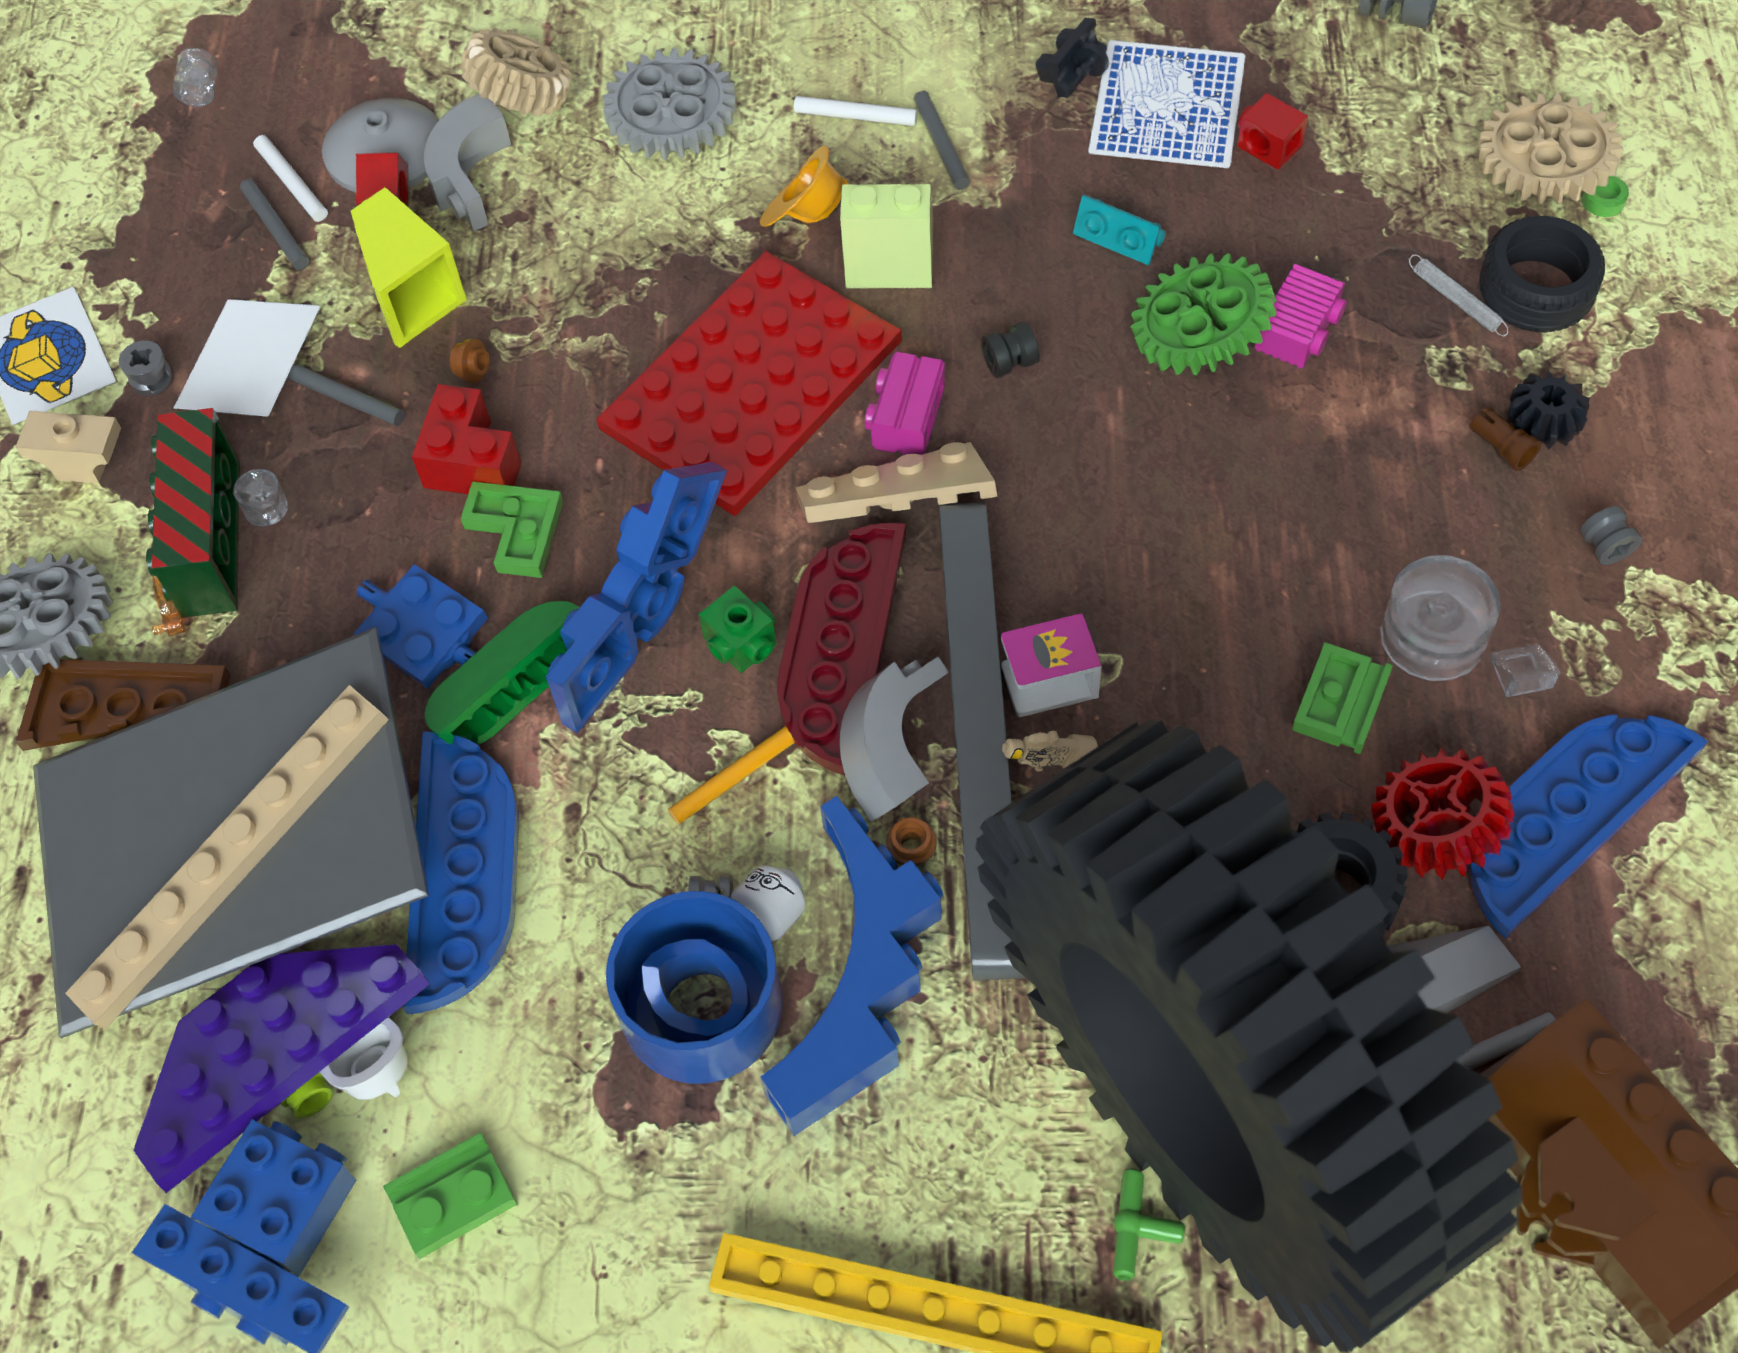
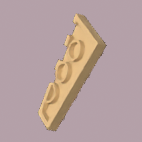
M971 442L949 443L934 452L922 455L906 454L899 457L895 462L880 466L864 465L854 469L849 474L833 478L818 477L812 479L806 485L795 487L798 502L807 523L864 516L870 512V506L880 505L885 509H892V511L911 509V503L914 500L937 498L938 505L957 503V494L980 491L981 499L997 497L995 480Z

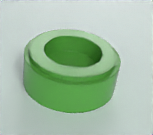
M1609 176L1608 185L1606 187L1597 185L1594 195L1583 191L1582 204L1586 210L1600 217L1615 216L1624 209L1629 196V189L1620 178Z

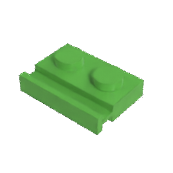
M1325 642L1295 717L1292 731L1338 747L1340 744L1354 748L1355 753L1361 755L1393 665L1386 663L1385 666L1373 663L1370 657Z
M482 1133L471 1137L383 1186L414 1254L419 1259L518 1205Z

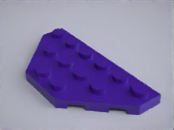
M397 944L281 953L250 965L178 1021L133 1151L155 1183L165 1193H168L241 1135L251 1120H260L430 985V983Z

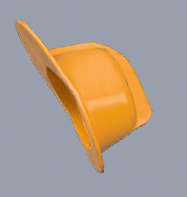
M827 145L818 148L807 159L796 177L768 205L760 219L761 227L772 225L785 215L806 223L818 222L827 218L835 210L841 200L842 185L849 184L827 161L830 152Z

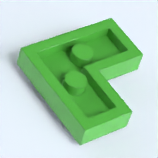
M472 481L461 521L464 529L502 534L494 560L497 573L542 578L563 506L561 491Z

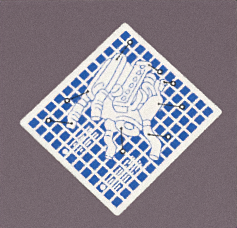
M1114 40L1108 41L1106 54L1109 58V66L1104 74H1102L1089 153L1229 168L1245 54Z

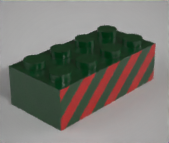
M213 408L158 415L157 434L151 436V448L156 460V471L150 472L149 475L150 489L154 497V509L148 511V525L153 536V546L146 551L148 571L152 577L157 576L162 585L166 601H172L182 618L237 611L240 460Z

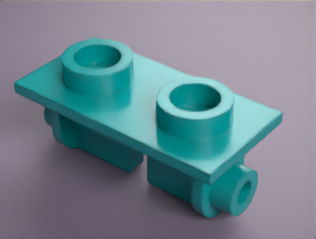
M1083 195L1081 198L1073 234L1146 265L1151 264L1155 246L1160 247L1166 237V231L1160 229V223H1153L1108 205L1101 199H1094Z

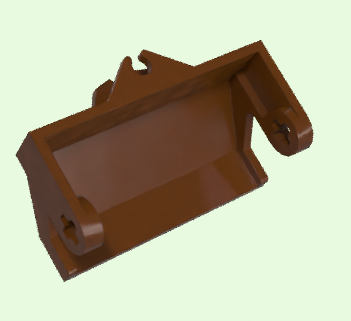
M1587 998L1480 1074L1492 1081L1502 1108L1488 1120L1513 1139L1518 1157V1162L1509 1168L1516 1176V1181L1522 1186V1203L1517 1206V1234L1524 1236L1528 1231L1529 1225L1540 1224L1548 1232L1545 1242H1537L1533 1245L1532 1252L1534 1254L1592 1268L1659 1349L1738 1290V1168Z

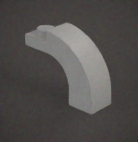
M479 94L462 101L437 122L427 139L424 150L425 169L439 210L442 212L451 208L456 218L464 217L473 231L489 224L481 196L468 179L469 173L485 157L511 146L504 115L496 105L494 106L493 101L488 98H481Z
M936 657L923 667L920 666L917 660H914L901 670L893 662L863 684L854 694L845 710L840 731V754L843 770L853 795L871 822L901 804L929 783L905 745L902 734V718L907 704L915 695L949 673L939 657Z

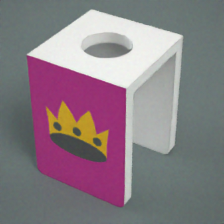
M1083 613L1002 633L1001 641L1008 660L1001 663V671L1018 717L1099 698L1102 665Z

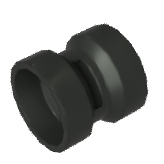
M1024 321L1011 325L1007 333L999 334L992 332L981 338L984 359L995 378L1010 374L1012 368L1017 365L1026 368L1037 364L1040 360L1035 336L1030 326Z

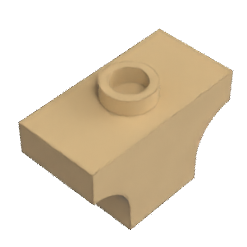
M29 411L15 448L22 458L31 459L46 466L53 473L56 480L100 483L105 466L109 464L121 426L115 417Z

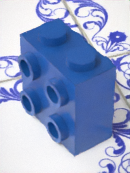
M251 1120L194 1210L191 1218L299 1278L357 1180L344 1166L347 1158L337 1150L322 1143H319L315 1150L299 1142L302 1136L280 1122L274 1121L269 1128L257 1121Z

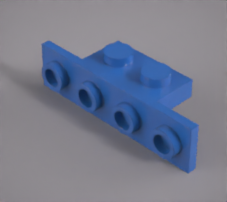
M167 1204L163 1205L132 1251V1254L176 1278L191 1289L195 1295L190 1303L217 1319L221 1317L224 1311L240 1319L235 1328L263 1345L271 1336L285 1345L291 1343L307 1353H321L349 1309V1306Z

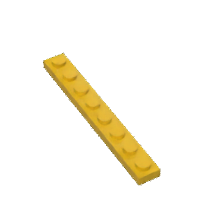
M724 1232L709 1283V1289L712 1293L973 1353H1159L1163 1331Z

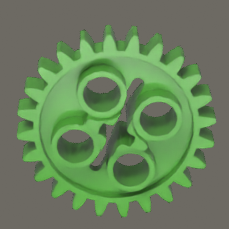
M1228 253L1220 262H1216L1213 254H1209L1205 263L1199 264L1195 257L1191 258L1188 268L1183 269L1179 264H1175V274L1172 276L1160 273L1158 276L1161 284L1159 286L1147 285L1145 288L1149 297L1137 298L1139 310L1131 313L1135 322L1131 325L1135 336L1134 339L1140 353L1145 354L1149 364L1157 362L1161 371L1168 369L1172 365L1176 375H1180L1187 366H1190L1193 375H1197L1202 365L1208 364L1211 372L1216 371L1217 362L1224 360L1230 366L1233 365L1234 359L1232 355L1236 352L1248 356L1250 354L1247 347L1249 342L1261 344L1263 339L1260 331L1271 330L1272 325L1269 318L1277 314L1274 303L1277 301L1267 273H1261L1257 263L1249 266L1246 257H1241L1233 263L1231 255Z

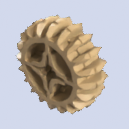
M493 28L491 31L481 29L479 33H473L461 57L462 64L460 69L463 71L462 78L469 82L468 86L472 90L479 91L481 98H488L493 101L494 106L501 105L506 107L508 111L511 109L516 110L522 115L527 113L535 116H541L542 113L552 115L554 111L560 110L569 94L570 82L573 76L570 73V66L563 61L564 58L560 54L553 53L551 46H544L539 43L538 39L528 38L525 33L522 35L516 34L511 29L506 32L498 28Z

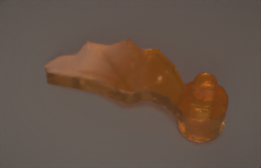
M157 576L152 577V587L163 622L152 627L154 635L166 632L171 637L185 632V624L180 613L172 614L171 603L166 601L160 581Z

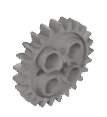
M673 48L670 55L664 57L659 49L656 50L655 58L651 60L646 55L641 54V64L636 65L629 61L626 62L627 73L615 71L616 82H607L606 84L608 94L603 95V111L611 136L617 135L620 146L629 143L631 153L633 154L644 148L646 158L653 156L656 151H661L662 159L667 160L670 152L676 151L679 158L682 159L685 155V149L688 148L699 154L700 143L703 142L709 146H714L713 134L718 136L726 135L725 125L733 124L732 113L737 111L734 83H730L729 72H721L720 62L709 65L708 55L706 54L695 60L693 50H689L682 57L678 56L677 48Z
M48 553L42 563H37L34 557L31 556L28 558L25 567L19 568L17 564L11 563L10 573L5 576L0 573V678H3L11 670L15 678L20 679L27 668H31L37 676L40 675L43 665L50 663L55 669L59 668L60 657L66 655L72 659L77 658L75 648L78 645L92 646L93 643L88 635L103 633L104 628L100 621L111 618L107 608L113 604V600L109 595L111 590L94 564L88 566L83 557L73 561L70 554L66 553L56 561L53 554Z

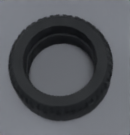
M1552 216L1523 217L1503 226L1490 241L1479 275L1481 295L1488 308L1502 317V321L1516 328L1544 333L1567 329L1569 326L1580 322L1592 309L1604 279L1605 258L1597 241L1580 226ZM1524 261L1544 262L1563 271L1571 279L1572 284L1561 287L1535 285L1521 278L1511 268V265Z

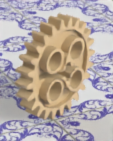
M1538 93L1536 102H1531L1525 96H1521L1519 106L1506 102L1504 112L1494 110L1492 120H1485L1483 132H1480L1478 162L1484 163L1483 174H1493V185L1506 182L1504 193L1509 194L1518 189L1521 191V200L1523 201L1531 194L1537 195L1539 204H1543L1547 196H1553L1557 204L1562 203L1563 195H1569L1574 201H1579L1581 190L1587 194L1594 195L1597 185L1606 187L1609 176L1616 175L1623 146L1620 145L1622 134L1615 133L1616 122H1606V111L1592 113L1594 107L1592 102L1580 107L1577 106L1578 97L1574 96L1566 103L1562 102V97L1559 93H1556L1552 101H1546L1542 93Z

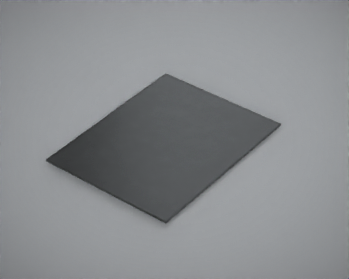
M376 627L33 765L60 1038L95 1026L65 994L69 988L349 685L389 720L119 1016L429 896L382 648Z

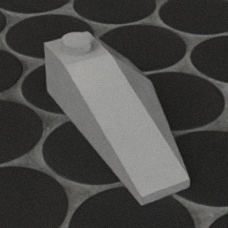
M1489 925L1388 946L1392 953L1417 949L1435 976V979L1418 993L1428 1008L1449 1013L1517 973L1521 968Z

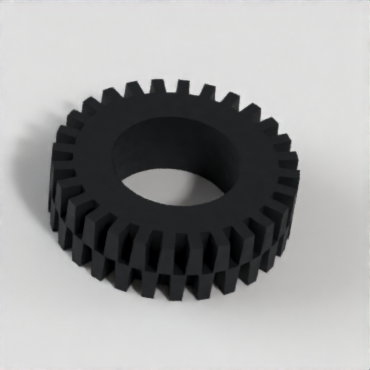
M1149 719L1140 726L1135 722L981 824L979 828L984 834L976 839V851L985 862L978 866L980 882L994 897L993 900L987 903L992 920L1012 940L1004 946V949L1013 968L1036 986L1027 996L1038 1017L1058 1028L1064 1039L1056 1045L1069 1069L1085 1073L1096 1090L1089 1097V1100L1103 1120L1114 1117L1128 1136L1125 1151L1137 1167L1143 1171L1150 1166L1161 1179L1164 1202L1179 1220L1190 1214L1193 1216L1203 1247L1219 1264L1230 1258L1242 1287L1257 1301L1267 1296L1281 1321L1292 1329H1296L1302 1324L1311 1340L1323 1347L1333 1342L1339 1352H1351L1356 1347L1360 1349L1513 1231L1518 1219L1511 1211L1522 1203V1186L1507 1170L1518 1162V1157L1513 1139L1488 1120L1502 1108L1492 1081L1456 1061L1474 1046L1459 1016L1431 1009L1425 1005L1418 992L1431 983L1435 976L1417 949L1392 953L1374 928L1389 913L1386 906L1368 884L1350 895L1347 894L1334 878L1339 852L1337 847L1317 826L1296 838L1291 830L1288 798L1267 779L1249 789L1238 756L1221 745L1206 753L1198 733L1182 725L1168 732L1162 720Z

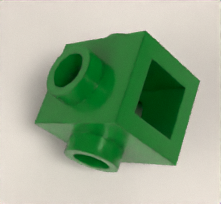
M735 585L698 614L703 638L707 641L706 645L711 654L722 664L729 662L741 674L751 665L759 664L767 659L773 648L777 645L773 625L775 624V618L771 611L760 601L753 603Z

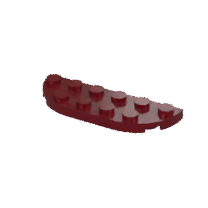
M879 523L849 531L848 538L836 543L828 550L826 547L822 548L806 567L796 592L777 681V695L781 717L794 743L806 756L820 766L844 776L845 773L840 754L841 724L845 710L854 694L863 684L877 675L880 670L906 538V523Z

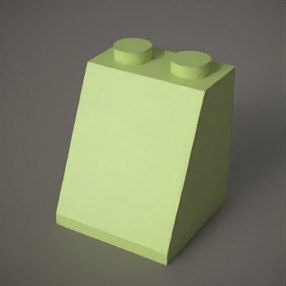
M931 184L842 185L840 221L846 288H932L933 208Z

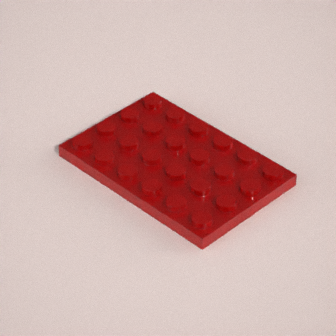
M765 251L597 418L599 430L663 471L713 462L727 469L715 504L736 516L902 342L901 329Z

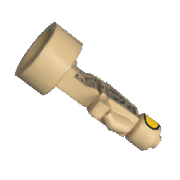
M1050 731L1047 734L1039 732L1026 736L1023 741L1020 739H1007L1002 745V752L1006 758L1018 759L1020 764H1028L1031 767H1035V770L1039 772L1043 771L1042 766L1061 765L1063 768H1066L1098 747L1095 738L1090 735L1071 734L1067 738H1059L1056 731Z

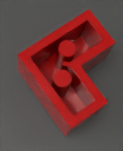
M442 384L437 385L411 456L423 488L468 494L472 481L508 486L515 485L522 463L513 434L508 431L489 429L491 420L481 390Z

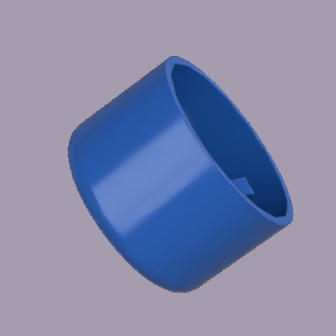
M705 891L680 892L659 898L640 909L625 923L610 949L606 966V985L611 1004L627 1043L634 1054L648 1068L659 1075L688 1084H706L722 1081L749 1068L765 1053L773 1041L783 1010V992L771 939L760 920L739 902L720 894ZM710 974L720 977L727 982L731 990L732 1003L728 1012L719 1019L704 1021L677 1012L669 1003L668 998L674 988L680 982L694 975Z

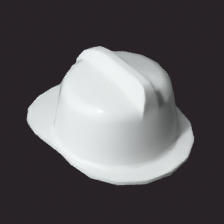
M388 1017L321 1070L320 1073L332 1086L344 1090L350 1096L359 1100H371L386 1092L396 1098L400 1095L397 1083L404 1075L408 1064V1056L402 1045L404 1036L400 1028Z

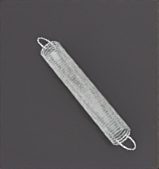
M1423 259L1426 260L1425 266L1427 265L1432 273L1430 275L1428 271L1424 275L1420 271L1419 274L1418 272L1416 274L1421 275V278L1427 280L1426 282L1432 285V287L1437 290L1439 289L1440 293L1445 294V297L1450 298V301L1467 312L1472 318L1477 321L1479 319V323L1482 325L1484 323V327L1489 329V331L1497 326V322H1503L1502 317L1492 309L1487 308V305L1483 304L1482 301L1453 281V279L1427 259ZM1440 278L1445 280L1449 286L1445 290L1442 289L1441 286H1437L1436 279L1437 281ZM1453 288L1455 292L1457 291L1458 295L1460 294L1461 298L1463 297L1464 301L1466 300L1467 304H1471L1472 308L1474 307L1475 311L1477 310V315L1476 313L1474 314L1473 310H1469L1465 303H1461L1457 296L1455 297L1452 291Z

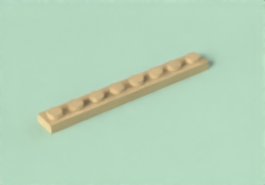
M349 685L65 993L93 1024L105 1030L389 720L353 687Z

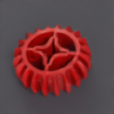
M1441 747L1437 757L1428 758L1420 750L1418 762L1411 764L1401 759V772H1386V786L1376 787L1375 798L1377 802L1371 804V815L1374 822L1373 830L1379 833L1384 829L1392 837L1389 847L1399 846L1403 854L1400 865L1407 866V869L1414 866L1415 872L1421 878L1431 869H1435L1436 875L1442 880L1450 869H1456L1458 873L1465 877L1466 865L1475 863L1484 868L1486 862L1484 854L1500 855V840L1510 839V823L1514 822L1513 818L1515 816L1513 804L1510 802L1512 800L1510 788L1502 780L1501 773L1497 771L1496 766L1488 768L1487 762L1481 755L1470 760L1468 754L1461 749L1453 757H1449L1448 752ZM1475 798L1482 803L1476 817L1469 814L1471 810L1470 803ZM1412 809L1416 812L1413 815L1414 822L1407 828L1403 825L1404 819L1408 811Z

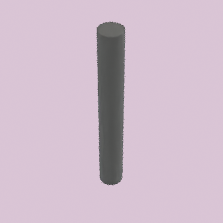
M920 91L914 96V102L955 189L963 190L969 186L970 179L927 91Z
M252 179L244 180L240 185V190L293 267L296 270L305 269L309 265V259L256 182Z
M293 364L287 376V379L392 425L399 426L404 420V410L298 364Z

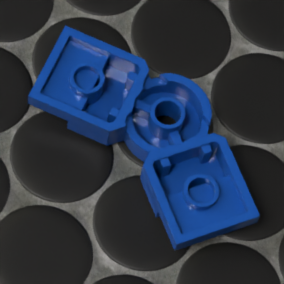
M713 462L664 470L653 485L651 492L653 501L634 505L625 514L620 525L622 535L616 549L619 561L605 581L601 593L589 596L579 609H574L566 617L560 633L567 652L559 654L553 660L546 676L562 725L578 733L635 663L639 652L637 639H641L644 642L650 641L660 632L671 617L684 586V575L677 572V569L688 565L696 556L727 469Z

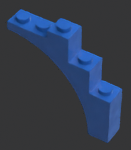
M838 796L821 805L820 809L823 829L841 857L854 894L855 922L848 960L836 992L815 1026L803 1041L782 1061L760 1077L765 1096L793 1136L899 1066L897 1046L901 1044V1041L893 1026L883 1016L921 991L919 971L923 967L914 950L906 942L942 919L941 898L944 897V894L934 876L928 871L922 874L912 860L898 868L888 849L882 844L876 847L867 836V833H869L868 826L858 810L854 807L847 810Z

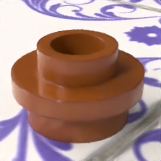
M469 338L454 345L450 354V367L456 377H460L467 383H477L483 378L489 368V354L480 340Z
M907 817L901 819L890 828L886 838L887 849L896 863L904 865L912 860L916 866H920L928 862L934 855L937 846L936 834L933 828L925 821L915 817ZM914 839L920 843V846L915 849H906L903 847V843Z

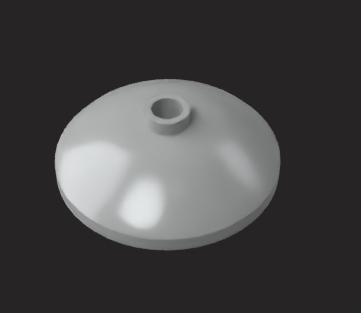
M378 98L360 103L343 113L328 129L322 144V157L325 167L336 183L350 191L356 192V154L398 153L408 163V188L428 177L424 164V150L427 139L439 119L427 107L407 99Z

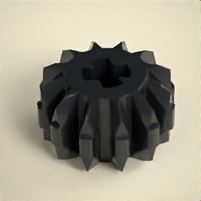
M1548 369L1541 375V378L1529 373L1528 377L1524 379L1523 384H1517V387L1512 391L1511 403L1507 411V421L1514 423L1516 429H1523L1527 434L1534 436L1539 441H1543L1548 450L1555 445L1556 441L1567 446L1573 440L1574 435H1579L1580 431H1583L1587 422L1586 416L1590 407V398L1582 395V384L1568 383L1567 373L1561 378L1553 377Z

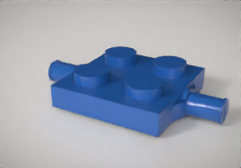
M414 564L396 586L388 592L373 584L369 579L362 582L365 588L361 585L358 586L357 596L375 607L373 612L353 634L357 635L376 627L379 633L383 659L428 689L444 670L450 668L455 663L463 665L476 654L469 647L475 633L487 621L486 613L483 609Z

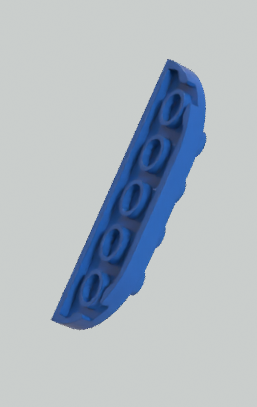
M1617 714L1607 715L1585 722L1566 734L1509 787L1512 796L1510 802L1513 804L1515 816L1513 818L1514 822L1510 823V839L1500 840V855L1485 853L1486 862L1484 868L1475 863L1469 864V876L1474 896L1492 926L1506 939L1703 751L1708 741L1683 725L1648 715L1646 720L1618 718Z
M423 732L416 830L429 896L410 903L406 955L423 973L430 985L402 1006L407 1015L423 1013L446 1006L462 998L477 987L492 972L501 959L510 940L514 924L519 834L517 799L510 780L501 765L497 764L489 755L480 750L479 745L454 735L452 745L440 739L433 732Z

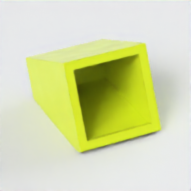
M383 188L351 210L370 280L393 342L397 347L401 348L467 300L449 243L387 188Z

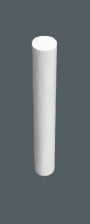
M796 96L794 101L795 113L916 126L917 109Z
M265 135L258 136L253 143L256 150L312 219L316 222L324 220L328 215L326 208L269 138Z

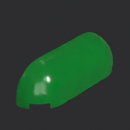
M553 601L535 606L513 620L444 680L432 693L425 708V721L432 732L451 745L454 735L468 739L478 745L499 732L549 687L546 676L548 675L551 663L559 654L567 652L560 633L563 623L571 611L580 607L566 601Z

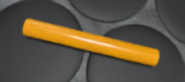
M787 727L781 728L669 807L668 811L674 821L680 825L794 744Z

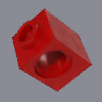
M1265 93L1254 105H1248L1241 113L1237 123L1238 128H1240L1237 147L1279 170L1303 146L1308 115Z
M398 153L356 154V205H360L364 200L370 198L383 188H387L409 208L408 163Z

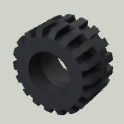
M1330 812L1319 814L1317 823H1314L1309 817L1299 822L1297 832L1291 829L1292 834L1296 838L1317 826L1339 850L1335 869L1344 871L1354 877L1361 887L1368 884L1389 910V913L1374 927L1383 938L1385 931H1389L1394 922L1407 888L1404 886L1408 877L1407 866L1400 865L1403 854L1399 846L1390 848L1389 844L1392 837L1384 829L1376 833L1372 830L1374 822L1366 818L1363 819L1362 823L1352 821L1353 814L1342 812L1340 819H1333Z

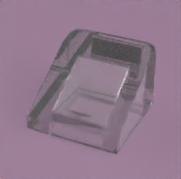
M1539 644L1492 652L1490 655L1506 697L1554 688L1560 675L1557 664Z

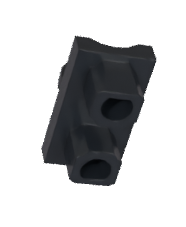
M1085 17L1076 29L1063 28L1057 36V52L1054 55L1043 53L1036 61V69L1040 81L1053 83L1058 97L1069 98L1087 75L1098 77L1108 69L1107 46L1103 42H1099L1096 37L1095 28L1097 23L1095 18Z

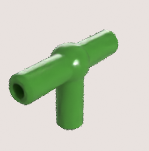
M1127 1169L1122 1174L1119 1212L1113 1220L1116 1232L1113 1275L1117 1279L1125 1281L1135 1277L1139 1237L1180 1244L1183 1242L1185 1235V1225L1181 1221L1141 1215L1144 1174L1138 1169Z

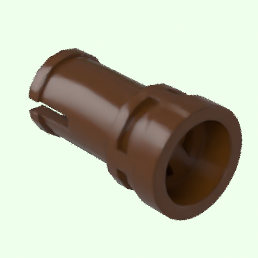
M1490 406L1482 409V413L1486 415L1485 418L1479 413L1476 414L1470 424V430L1477 433L1499 451V456L1506 460L1508 465L1515 471L1522 470L1536 457L1541 448V442L1537 438L1527 434L1523 429H1516Z

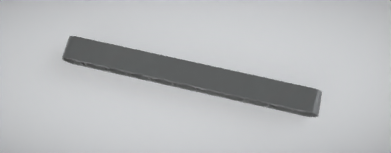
M986 502L939 505L972 978L973 981L1023 979L1025 977L1013 968L1004 949V946L1012 940L992 920L987 903L993 900L994 897L980 882L978 866L985 861L976 851V839L984 834L979 828L981 824L1012 803L1008 758L1002 752V745L1006 741L987 506Z

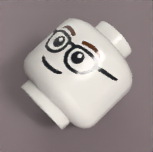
M762 865L755 868L735 888L730 896L731 899L745 906L760 920L771 942L780 939L801 917L805 909V898L798 877L788 869H778L774 866Z

